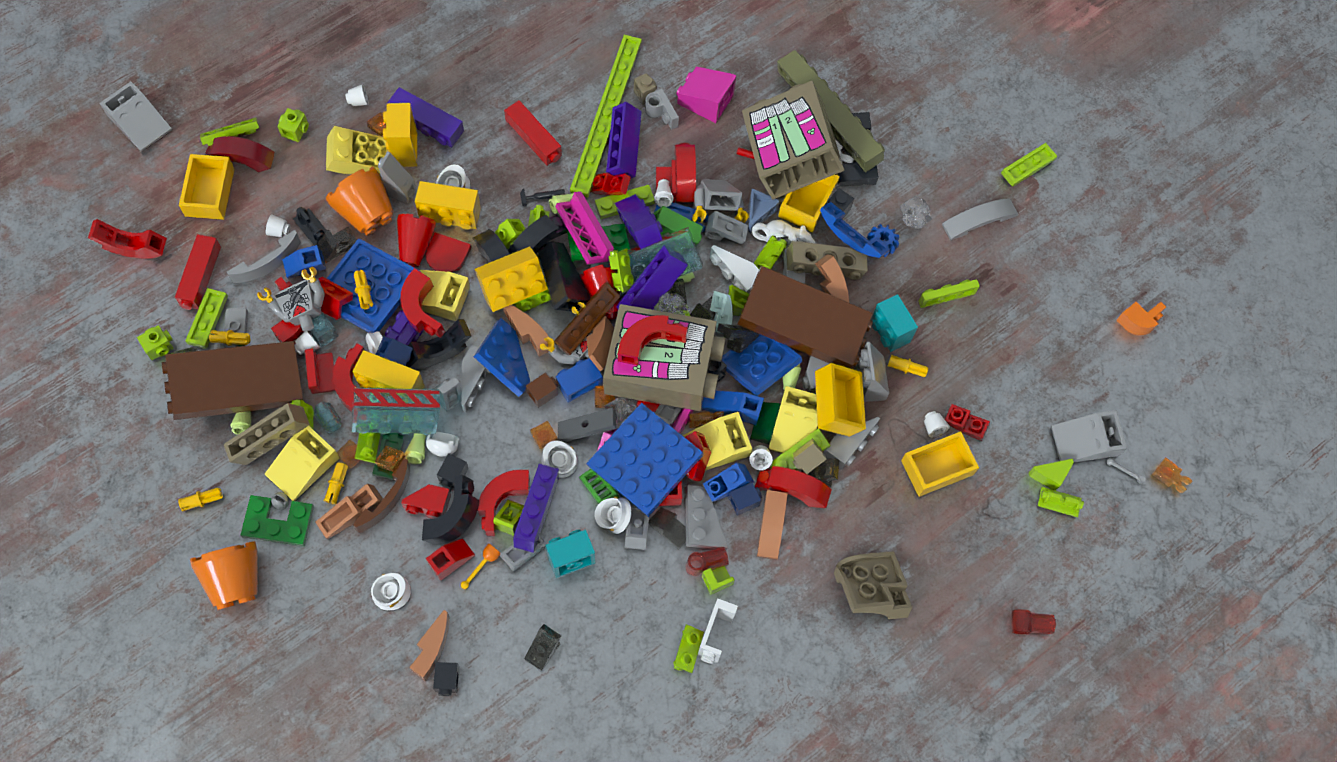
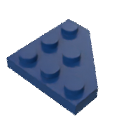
M500 318L496 321L473 357L519 397L526 390V385L530 383V378L517 333L506 321Z

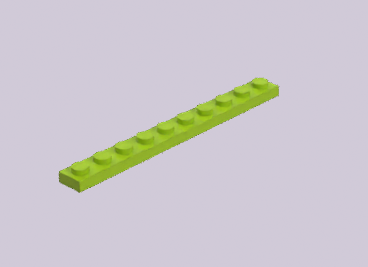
M628 35L623 36L572 181L570 193L581 191L584 197H589L593 180L596 177L610 136L612 109L621 104L641 46L642 39Z

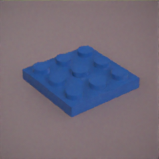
M753 332L724 354L722 361L727 365L726 372L752 394L758 396L800 364L802 358L789 346Z

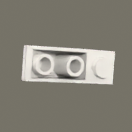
M713 245L710 251L712 263L720 267L723 276L727 280L730 279L734 286L749 294L759 269L754 263Z

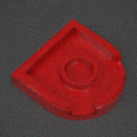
M435 232L426 250V260L432 271L455 272L462 268L472 247L469 243Z

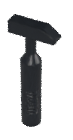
M523 188L520 192L522 206H527L526 200L550 199L556 195H565V190L538 192L531 196H525Z

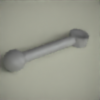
M1113 458L1107 459L1109 466L1113 465L1136 478L1138 483L1143 484L1146 481L1144 475L1139 476L1116 463Z

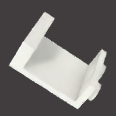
M717 598L698 652V656H701L702 661L713 664V661L718 663L722 651L710 647L706 643L715 618L717 617L732 623L737 605Z

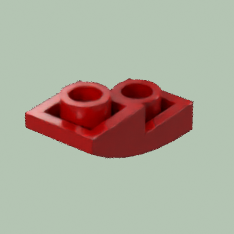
M609 173L596 174L591 192L601 195H626L631 177L627 174L615 176Z
M951 404L944 419L952 428L980 441L983 440L990 425V421L971 415L970 410Z

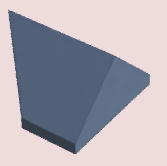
M751 189L748 205V231L751 233L756 223L765 222L777 212L780 201L776 198L772 200L771 196Z

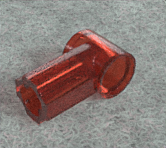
M724 547L702 553L694 552L688 557L685 565L686 571L692 576H698L709 568L713 570L728 566V555ZM691 561H699L701 567H693Z
M1024 609L1012 611V633L1021 635L1055 633L1056 619L1054 615L1031 613V611Z

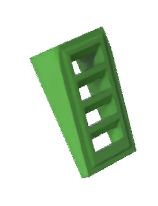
M592 469L579 476V479L597 504L605 499L620 498L616 490ZM596 475L598 476L596 479H594V480L591 481L590 483L588 482V480H590V479L593 478L594 476H596ZM602 482V484L593 489L594 486ZM607 488L605 492H603L601 495H598L600 492Z

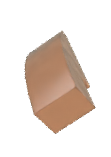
M827 254L815 263L825 278L819 285L825 293L849 303L848 289L840 266L834 256Z
M512 305L503 308L505 316L516 331L522 344L530 341L539 357L549 352V350H542L540 348V344L548 346L544 338L549 336L535 320Z
M606 316L593 328V333L586 337L588 356L599 371L603 370L606 366L614 327Z
M366 484L352 496H346L315 523L325 538L329 539L353 525L365 508L371 512L375 510L383 498L374 485Z
M767 490L765 494L757 557L778 559L788 493Z
M445 610L442 611L416 644L422 652L409 667L424 681H427L435 669V663L439 661L446 643L450 616Z

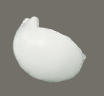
M435 432L432 438L431 434L428 435L426 446L434 455L444 457L448 453L452 455L456 452L460 439L452 434Z

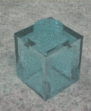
M323 312L312 319L314 328L309 331L322 348L338 337L335 327Z

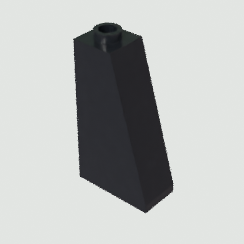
M548 242L538 253L554 310L572 312V307H576L579 312L581 307L578 305V302L586 305L591 297L564 243Z

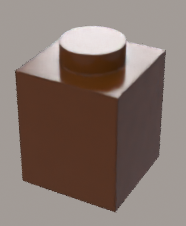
M545 372L527 384L526 391L539 408L558 395L557 387L559 385L553 376L549 377Z

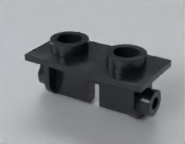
M299 207L296 210L297 214L293 220L314 246L331 237L309 208Z

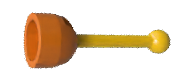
M489 543L483 550L484 559L467 580L461 582L462 589L469 587L470 581L487 561L492 562L499 558L500 552Z

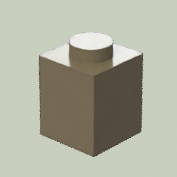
M813 438L793 453L794 465L799 471L803 470L806 474L826 460L825 453Z

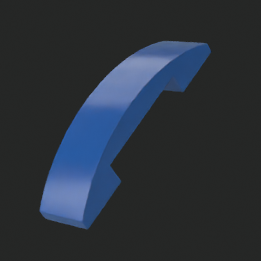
M832 202L821 207L820 212L830 229L851 248L865 255L877 258L889 252L890 248L876 237L869 241L842 220L846 213Z

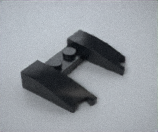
M869 112L852 113L854 117L857 116L865 129L871 131ZM855 160L854 163L843 164L844 171L835 174L840 176L837 187L876 185L879 178L877 165L865 172Z

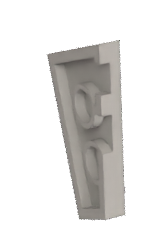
M687 485L685 487L686 547L727 550L726 539L705 487Z

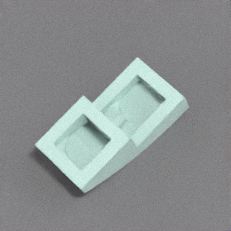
M714 291L710 310L715 312L714 321H717L716 332L731 335L733 312L730 295Z

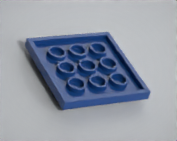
M358 238L327 277L328 280L353 293V300L342 306L341 317L367 332H379L401 304L402 286L414 267ZM357 270L365 272L367 283L371 286L370 295L373 306L369 309L360 308L359 297L355 293L354 272Z
M641 403L586 464L649 517L704 454Z

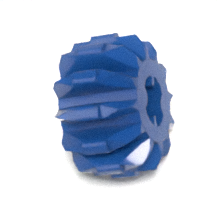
M881 224L877 228L873 227L867 235V240L870 241L876 237L890 248L888 252L890 254H893L899 246V235L895 234V229H889V224L885 228Z

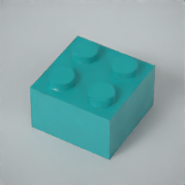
M898 294L878 303L871 318L873 321L872 328L879 333L883 346L887 347L890 352L911 343L918 329L917 324Z
M574 530L568 534L569 536L562 539L560 537L553 538L549 541V544H546L547 556L556 578L595 564V551L586 530Z

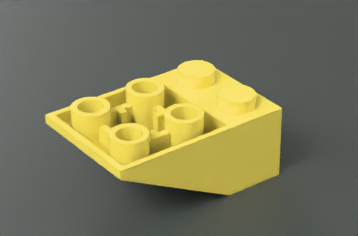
M334 126L327 136L326 170L342 174H353L361 169H364L365 172L369 171V168L373 166L380 173L378 163L382 157L384 158L387 151L389 152L386 149V140L382 136Z
M420 270L421 273L431 279L434 286L423 300L422 311L457 321L470 290L468 277L452 272Z
M788 386L785 387L769 450L784 453L817 430L816 394Z
M739 412L719 417L682 435L686 437L694 431L704 435L711 450L706 470L750 457L752 452V446Z
M307 426L291 437L265 475L292 501H295L339 459V456L310 426Z

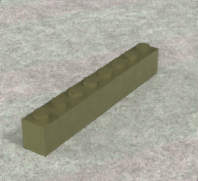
M794 50L777 61L779 74L791 87L813 81L825 105L834 137L865 172L884 161L885 149L883 145L875 141L870 130L865 129L860 119L852 115L847 104H843L838 94L829 89L827 82L818 76L814 67H810L802 54L799 55Z

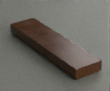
M604 283L554 342L567 355H571L621 296L608 283Z

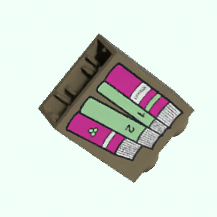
M813 81L795 85L789 91L770 99L759 100L753 106L742 110L759 178L772 200L844 171L825 105Z
M620 304L603 376L604 394L701 411L703 398L714 399L717 388L718 375L708 373L711 360L721 362L726 338L715 336L717 321ZM666 315L669 316V324L679 323L684 327H688L686 343L657 339L649 342L643 348L639 365L618 362L617 352L620 341L629 327L637 321L650 316Z

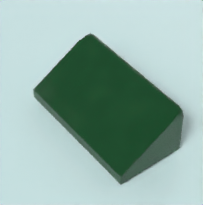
M762 403L758 421L753 427L750 440L770 445L781 404Z

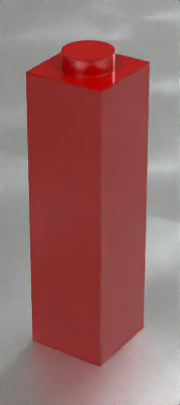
M520 100L504 110L505 120L547 166L560 159L562 156L561 145Z
M197 234L174 297L180 307L187 310L192 308L199 309L221 249L217 238Z

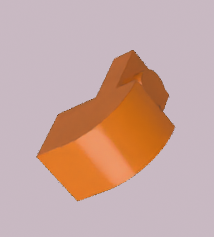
M1135 302L1116 321L1125 330L1134 335H1146L1158 325L1157 321L1164 316L1162 312L1166 306L1160 302L1149 312H1146Z

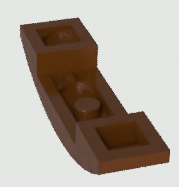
M404 458L392 473L396 483L373 513L365 508L355 521L353 527L357 532L361 533L375 526L396 506L409 480L410 465L408 460Z

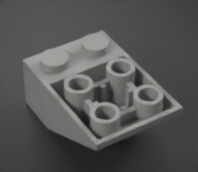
M131 81L99 103L111 121L141 152L172 130L144 94Z
M866 342L864 349L861 350L859 361L855 366V370L862 372L864 402L884 401L889 395L884 356L870 342Z
M1117 410L1099 412L1051 426L1060 461L1073 459L1074 462L1116 457L1120 456L1127 449Z

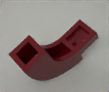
M232 136L214 138L213 144L205 152V155L229 157L231 162L244 164L258 173L271 169L275 154L273 150L260 143Z

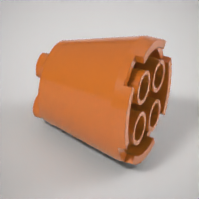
M373 166L369 168V171L365 172L364 169H361L338 183L339 186L334 193L329 192L326 196V201L330 207L359 232L365 233L366 236L373 234L376 231L375 228L380 224L383 226L389 224L393 220L391 216L394 213L380 174Z
M255 541L245 543L246 547L244 545L230 546L202 554L198 558H190L194 573L213 607L216 606L217 610L234 606L233 601L238 600L239 604L256 600L255 595L258 594V549Z

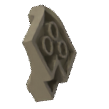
M894 551L854 555L844 558L837 563L834 575L837 583H841L852 613H876L885 615L888 619L908 618L912 605L905 591L907 582Z

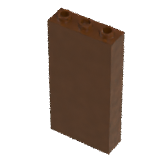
M761 266L737 325L829 364L833 363L851 368L852 366L855 367L859 361L860 356L857 355L859 348H863L866 342L865 332L870 330L873 321L870 320L872 312Z
M294 341L165 354V362H161L162 372L167 374L168 381L164 382L165 394H170L171 401L167 402L168 414H173V420L280 408L294 400H303Z

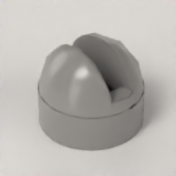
M282 492L275 493L271 499L272 505L277 510L286 509L290 502L288 496ZM279 497L284 500L283 504L276 500V498Z

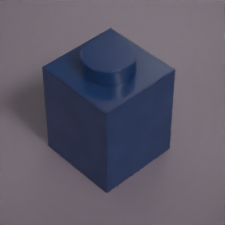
M383 336L375 355L405 366L410 360L413 348L393 338Z
M751 482L731 491L728 498L738 516L759 507L762 494L759 488H755Z

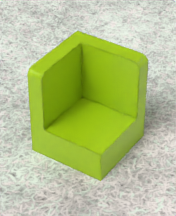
M721 566L713 571L709 568L702 572V579L710 595L732 586L735 582L734 578L730 577L725 566Z

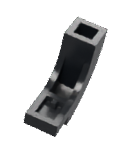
M545 215L528 226L516 238L508 252L512 254L530 246L534 253L537 254L546 243L566 234L568 229L558 215L550 218Z
M491 229L472 237L480 255L484 256L489 263L510 255L503 242Z
M458 319L441 338L436 337L428 341L410 342L407 346L413 349L406 367L414 370L431 367L463 351L467 347L465 342L472 337L465 320Z
M455 475L452 505L444 515L438 518L423 520V541L432 545L446 544L460 537L469 528L479 507V499L473 497L474 480L464 475Z

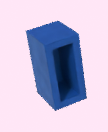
M590 358L579 360L575 366L570 369L565 368L555 376L558 387L568 403L603 384V376Z

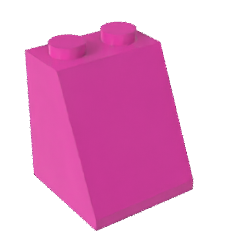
M696 66L693 72L688 73L685 84L678 88L676 93L678 96L677 104L717 123L734 97L737 76Z

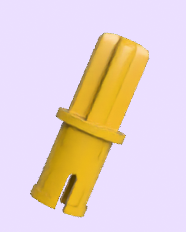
M357 270L354 272L355 293L358 294L360 308L369 309L373 306L370 295L371 286L367 283L365 272Z
M212 330L210 333L215 335L209 334L211 343H223L227 346H232L233 344L248 345L251 342L248 333H237L233 330H228L227 332Z
M892 354L887 366L904 371V374L909 372L922 377H926L928 367L911 362V359H903Z
M340 462L336 463L332 478L328 480L329 487L323 500L324 502L329 503L333 495L331 504H337L341 488L344 487L343 482L348 465Z
M220 488L204 492L197 491L196 494L178 499V503L183 512L198 506L204 507L206 503L222 499L223 494Z

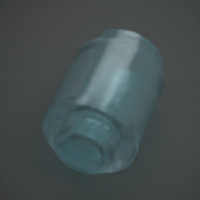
M321 402L315 406L314 417L323 430H326L327 433H332L341 427V418L331 403Z

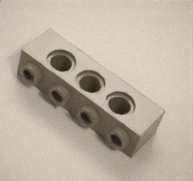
M792 241L786 249L787 270L794 271L795 273L805 272L816 276L822 275L815 263L827 254L834 256L843 276L851 280L861 279L868 271L867 255L853 248Z
M287 403L224 443L230 463L247 465L309 426L304 408Z

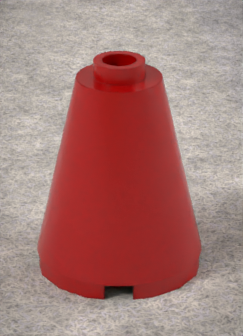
M399 214L397 218L399 260L414 268L419 267L436 228V221L421 215L420 218L413 217L414 214Z
M598 265L583 271L584 274H580L591 298L604 283H608L616 291V288L613 286L612 273L618 272L617 269H611V266L607 268L603 265ZM620 298L604 315L608 320L617 318L618 309L616 306L619 304Z

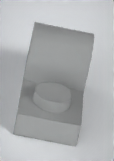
M661 88L648 94L645 102L646 114L653 118L662 115L664 123L668 124L671 130L677 128L679 116L663 89Z
M714 211L708 217L705 236L712 240H721L725 237L743 244L746 240L748 225L718 211Z
M455 377L446 379L432 389V391H439V394L433 395L446 411H449L461 402L460 382Z
M630 505L631 518L626 529L625 548L646 550L649 517L636 506Z

